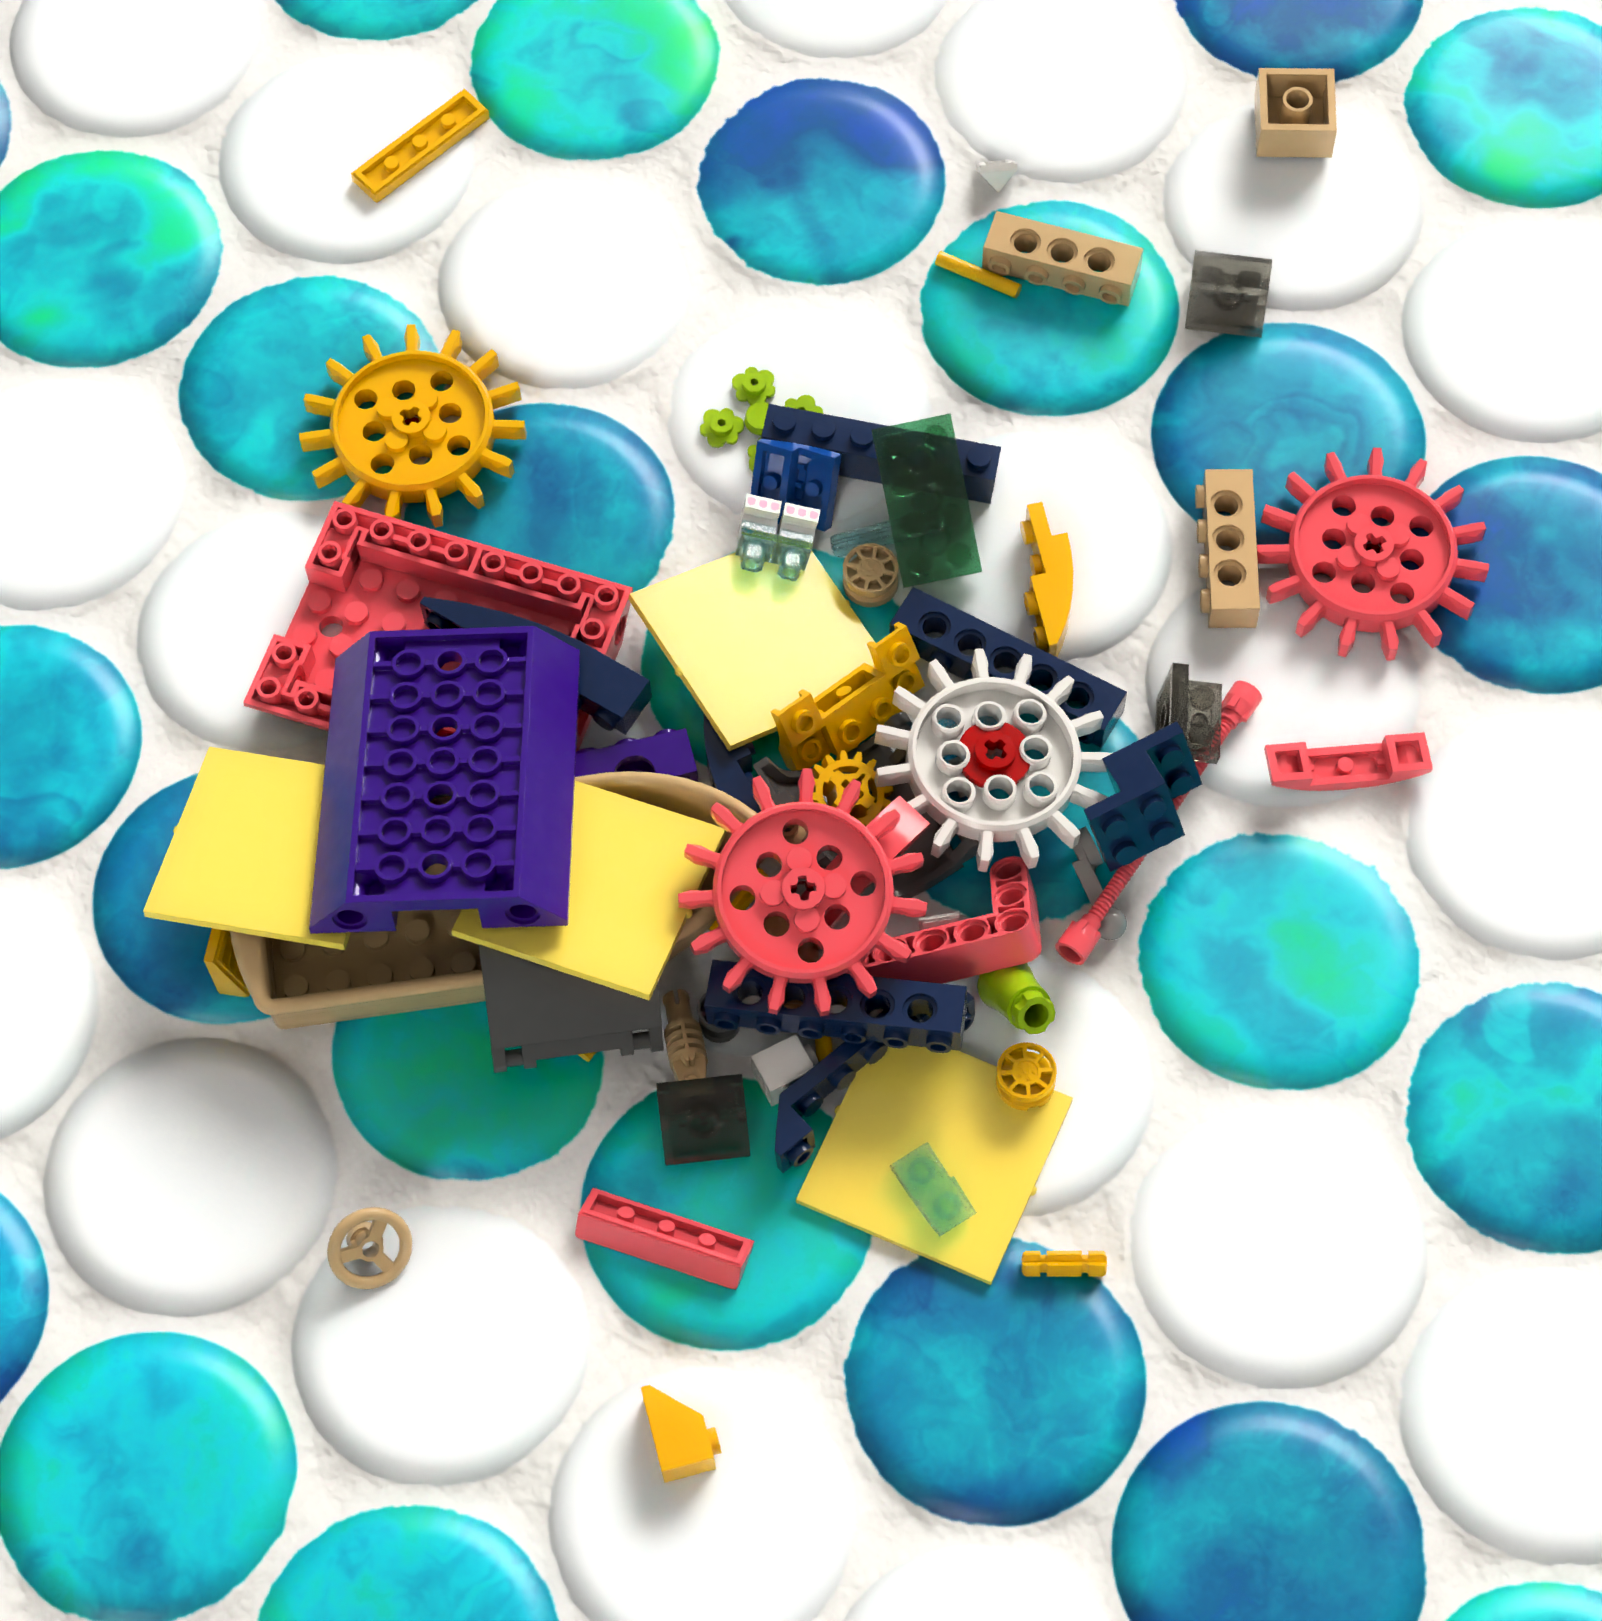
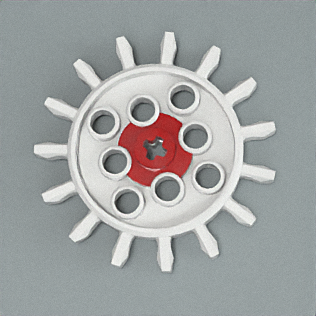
M981 648L975 649L971 665L973 679L955 684L937 659L929 662L927 676L938 693L927 703L901 686L896 688L892 704L915 719L911 731L878 724L874 743L906 750V763L876 768L875 784L876 787L893 786L903 783L910 784L915 798L907 803L921 815L927 812L930 817L942 825L934 835L931 855L939 858L949 847L951 839L955 834L978 840L979 846L976 853L978 871L987 872L994 854L993 842L1016 841L1021 858L1028 869L1035 868L1039 859L1038 846L1032 835L1047 827L1071 849L1078 845L1081 832L1062 813L1069 803L1086 809L1107 798V796L1084 787L1077 782L1080 772H1107L1102 758L1112 753L1081 752L1078 737L1099 730L1104 716L1099 710L1073 720L1068 718L1059 705L1066 701L1071 694L1074 684L1072 677L1066 676L1056 683L1053 689L1045 695L1038 689L1026 684L1032 671L1031 655L1023 654L1016 665L1013 680L989 677L988 660L984 649ZM1029 713L1036 716L1039 721L1027 723L1019 715ZM990 716L996 719L998 724L988 726L981 723L978 718ZM947 718L953 720L958 726L945 728L938 721ZM1031 749L1038 750L1044 755V758L1039 760L1031 759L1025 754V751ZM946 755H956L963 762L958 765H951L945 762L943 757ZM1042 786L1050 792V795L1044 797L1037 796L1030 788ZM992 789H1002L1008 793L1009 797L997 799L989 791ZM953 791L962 792L967 796L968 800L956 802L948 794Z

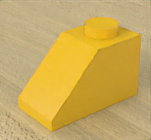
M651 1385L642 1386L643 1401L664 1483L715 1470L714 1455L722 1453L715 1427L707 1429L702 1414Z

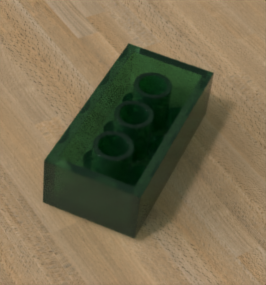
M951 413L872 429L903 588L982 572Z

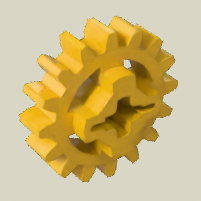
M841 750L836 757V761L828 754L821 761L822 766L815 764L812 768L815 780L813 802L826 805L824 795L827 797L828 805L836 808L847 785L853 779L861 782L859 800L852 808L850 815L859 820L864 826H867L891 803V801L885 798L892 793L893 786L876 787V772L873 769L877 761L872 759L867 764L863 763L862 752H857L853 759H848L846 751ZM868 785L872 791V795L869 793Z

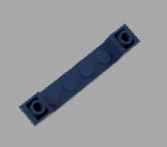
M967 992L968 1006L964 1032L971 1026L975 1017V1001L969 992ZM883 1010L874 1018H881L888 1012ZM916 1014L911 1020L920 1023V1020L925 1022L931 1017L927 1014ZM865 1041L861 1044L844 1042L779 1094L775 1156L777 1167L782 1173L792 1166L798 1167L805 1163L816 1147L813 1129L803 1120L802 1116L808 1117L814 1114L823 1104L824 1098L835 1089L840 1091L846 1088L855 1078L856 1072L867 1063L874 1064L879 1061L887 1052L888 1046L883 1042Z

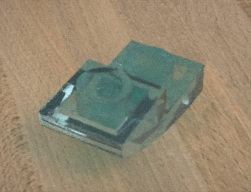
M928 1142L890 1165V1168L911 1200L939 1237L977 1213L955 1177L950 1178Z

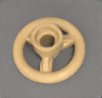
M369 1207L357 1210L342 1219L330 1236L327 1248L330 1268L334 1275L348 1286L357 1289H374L384 1286L397 1278L407 1266L412 1253V1236L406 1222L399 1215L388 1209ZM387 1224L394 1228L400 1242L398 1255L394 1262L383 1252V1233ZM347 1235L346 1242L348 1246L341 1248L343 1239ZM373 1241L371 1247L363 1249V1246L367 1242ZM357 1259L367 1262L373 1261L383 1272L372 1276H359L350 1272L343 1263Z

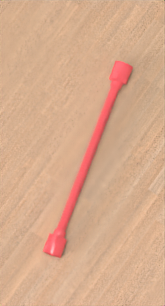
M1236 681L1218 707V712L1221 713L1218 717L1219 721L1193 757L1199 776L1202 775V772L1231 730L1235 729L1241 722L1246 723L1262 701L1261 693L1250 683ZM1189 792L1172 799L1176 811ZM1147 854L1130 864L1118 868L1089 912L1084 914L1077 922H1071L1055 945L1057 952L1065 960L1076 965L1084 964L1101 938V933L1098 931L1101 927V921L1106 916V913L1109 912L1117 897L1120 896L1125 885L1128 884V881H1130Z

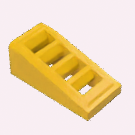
M212 928L204 962L218 993L249 997L250 993L236 961L230 931Z

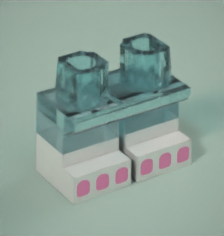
M747 494L740 516L735 555L740 556L742 570L755 573L762 571L765 561L779 565L777 574L782 579L796 581L801 570L806 569L821 510L785 503L776 535L775 532L782 501Z

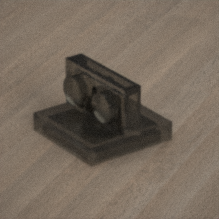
M1195 250L1185 329L1262 338L1272 259Z
M1172 663L1156 698L1155 732L1177 721L1184 732L1194 762L1217 764L1220 758L1222 684L1188 680L1189 664Z
M742 1074L656 1083L665 1166L751 1156Z

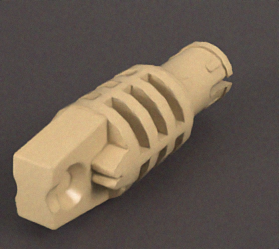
M677 989L679 1004H676L672 990L663 996V1004L668 1024L664 1029V1038L670 1068L682 1095L703 1093L707 1091L708 1058L702 1029L692 1016L688 992Z

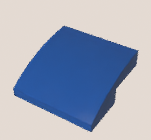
M760 439L757 441L750 494L782 501L777 524L780 523L785 503L821 510L816 529L825 532L832 527L842 454L803 444Z

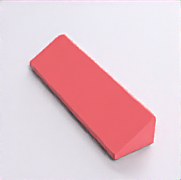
M592 1188L579 1211L575 1235L579 1239L732 1290L737 1289L754 1246V1241L596 1188Z

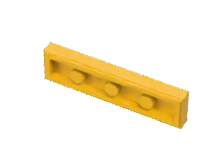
M466 89L461 90L351 173L352 181L373 201L378 203L490 118L489 110Z

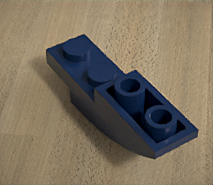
M704 714V741L711 786L740 800L755 812H761L758 803L753 797L752 778H754L751 773L753 772L752 755L756 754L753 743L750 742L728 751Z

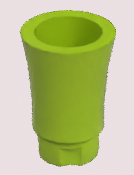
M1027 963L979 975L977 990L983 1003L1005 1016L1016 1028L1025 1030L1028 1034H1039L1046 1031L1047 1026L1054 1021L1056 1013L1054 1005L1048 993L1035 979Z

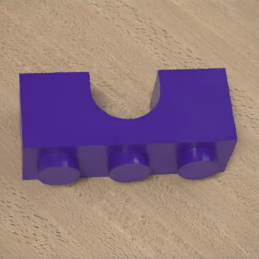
M686 728L680 730L664 729L657 732L654 736L642 739L626 738L612 746L599 749L588 747L576 752L575 777L606 772L635 771L668 774L699 782L698 771Z

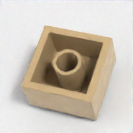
M1259 68L1254 95L1256 157L1332 158L1337 133L1334 69Z

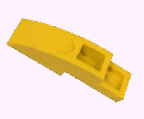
M1039 502L1027 505L1026 520L1020 522L1023 542L1025 545L1031 544L1034 554L1030 555L1032 576H1030L1029 592H1024L1023 597L1027 615H1034L1037 626L1033 627L1036 647L1058 658L1068 630L1073 594L1072 552L1068 533L1051 535L1043 503Z

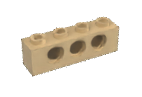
M996 211L983 247L982 268L1000 276L1008 275L1027 280L1034 285H1046L1062 289L1072 295L1081 294L1100 299L1107 304H1120L1129 307L1141 271L1144 248Z
M1205 469L1203 484L1196 485L1195 488L1196 509L1203 508V519L1197 520V543H1204L1205 554H1199L1198 559L1199 578H1206V589H1201L1200 612L1208 614V628H1256L1260 612L1253 469ZM1225 511V512H1228V513H1230V514H1232V515H1231V516H1223V515H1220V514L1217 513V512ZM1220 546H1229V547L1233 548L1234 550H1232V551H1225V550H1222V549L1219 548V547H1220ZM1221 581H1232L1236 585L1226 586Z

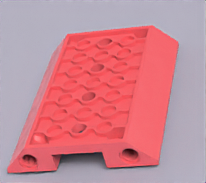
M334 501L305 565L309 580L305 593L285 637L273 635L243 703L244 706L328 731L335 658L370 631L429 629L424 623L420 602L424 597L468 603L506 612L559 631L616 660L624 637L631 604L628 599L630 593H633V587ZM336 623L343 627L342 631L334 637H327L322 634L324 627L329 624ZM454 661L447 662L441 669L450 671L458 668L461 664ZM581 709L578 711L576 752L580 749L592 719L591 715ZM444 727L436 735L447 737L452 735L456 729Z

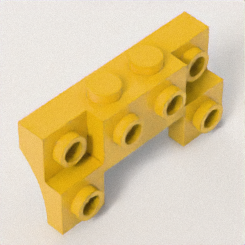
M897 622L894 624L895 630L877 643L873 641L867 643L874 667L863 663L814 699L811 693L802 689L798 692L800 697L781 711L776 708L770 711L779 734L778 750L788 769L796 771L810 768L830 753L837 756L841 750H845L846 753L858 747L862 741L874 734L878 724L884 725L891 716L902 712V710L892 704L894 691L898 686L912 694L925 686L915 663L920 659V656L906 625Z

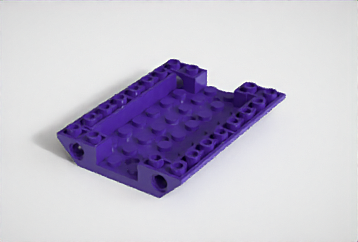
M536 626L370 631L335 658L309 925L311 934L396 931L398 911L478 909L482 928L568 926L580 650ZM454 661L461 664L454 670L447 671L441 669L447 662ZM444 727L456 729L452 735L447 737L436 735ZM445 794L452 797L450 801L442 805L431 803L434 797ZM434 864L447 866L445 871L438 875H430L425 872Z

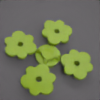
M748 367L745 370V374L739 373L733 377L732 386L736 390V399L740 402L748 401L751 406L745 414L744 421L742 418L734 416L733 411L729 408H724L721 411L709 409L704 413V423L700 426V434L707 437V442L711 447L720 448L725 443L735 444L738 441V434L744 430V424L751 433L762 436L769 404L766 403V398H771L775 395V387L773 386L774 375L768 370L758 372L757 368ZM802 395L797 400L789 398L785 401V407L823 414V409L815 406V399L810 395ZM757 445L749 446L747 451L750 457L749 468L752 472L754 470Z

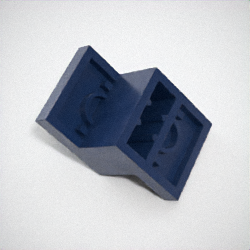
M1177 721L1102 758L1116 794L1084 809V813L1110 872L1130 864L1136 859L1162 846H1166L1185 835L1172 799L1202 785L1184 732Z

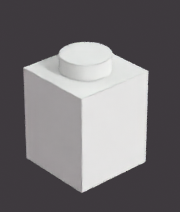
M796 1034L751 1056L752 1073L771 1107L779 1103V1094L819 1063L812 1047L809 1044L803 1046Z

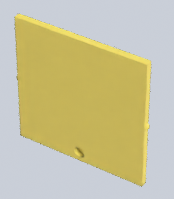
M777 536L773 537L772 544L767 542L755 544L630 593L628 599L675 669L676 676L681 678L728 751L778 731L770 711L775 708L781 711L800 697L798 694L800 690L804 689L811 693L814 699L863 663L874 667L867 643L875 641L851 608L849 600L844 598L811 549L807 552L776 545Z
M209 747L179 823L173 829L174 835L144 907V916L345 950L351 932L311 934L309 930L325 765Z
M575 781L568 926L482 928L478 909H462L452 928V936L650 1001L683 926L693 913L691 909L679 908L678 894L689 890L700 891L710 870L709 867L694 864L684 857L687 844L701 845L717 853L726 835V830L710 823Z
M908 1045L906 1048L900 1049L888 1047L887 1052L879 1061L874 1064L867 1063L856 1072V1076L850 1083L841 1105L835 1107L834 1112L836 1115L799 1191L796 1203L991 1285L1030 1196H1034L1037 1192L1035 1185L1070 1109L1073 1097L1054 1090L1050 1100L1042 1107L1028 1108V1111L1018 1110L1010 1107L1000 1098L996 1089L997 1066L957 1050H951L947 1053H936L920 1046Z

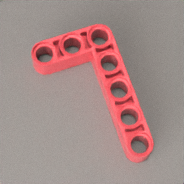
M1017 856L1005 857L995 862L990 868L993 913L892 937L903 942L912 951L907 963L894 960L884 951L875 948L861 962L863 967L874 977L943 984L1033 961L1041 953L1042 944L1037 895L1023 859Z

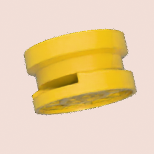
M1029 1042L1018 1043L1006 1049L998 1060L996 1070V1089L1000 1098L1007 1105L1018 1110L1028 1111V1108L1042 1107L1050 1100L1054 1093L1057 1074L1054 1058L1042 1046ZM1027 1049L1035 1050V1051L1039 1052L1040 1054H1037V1053H1035V1052L1027 1051Z

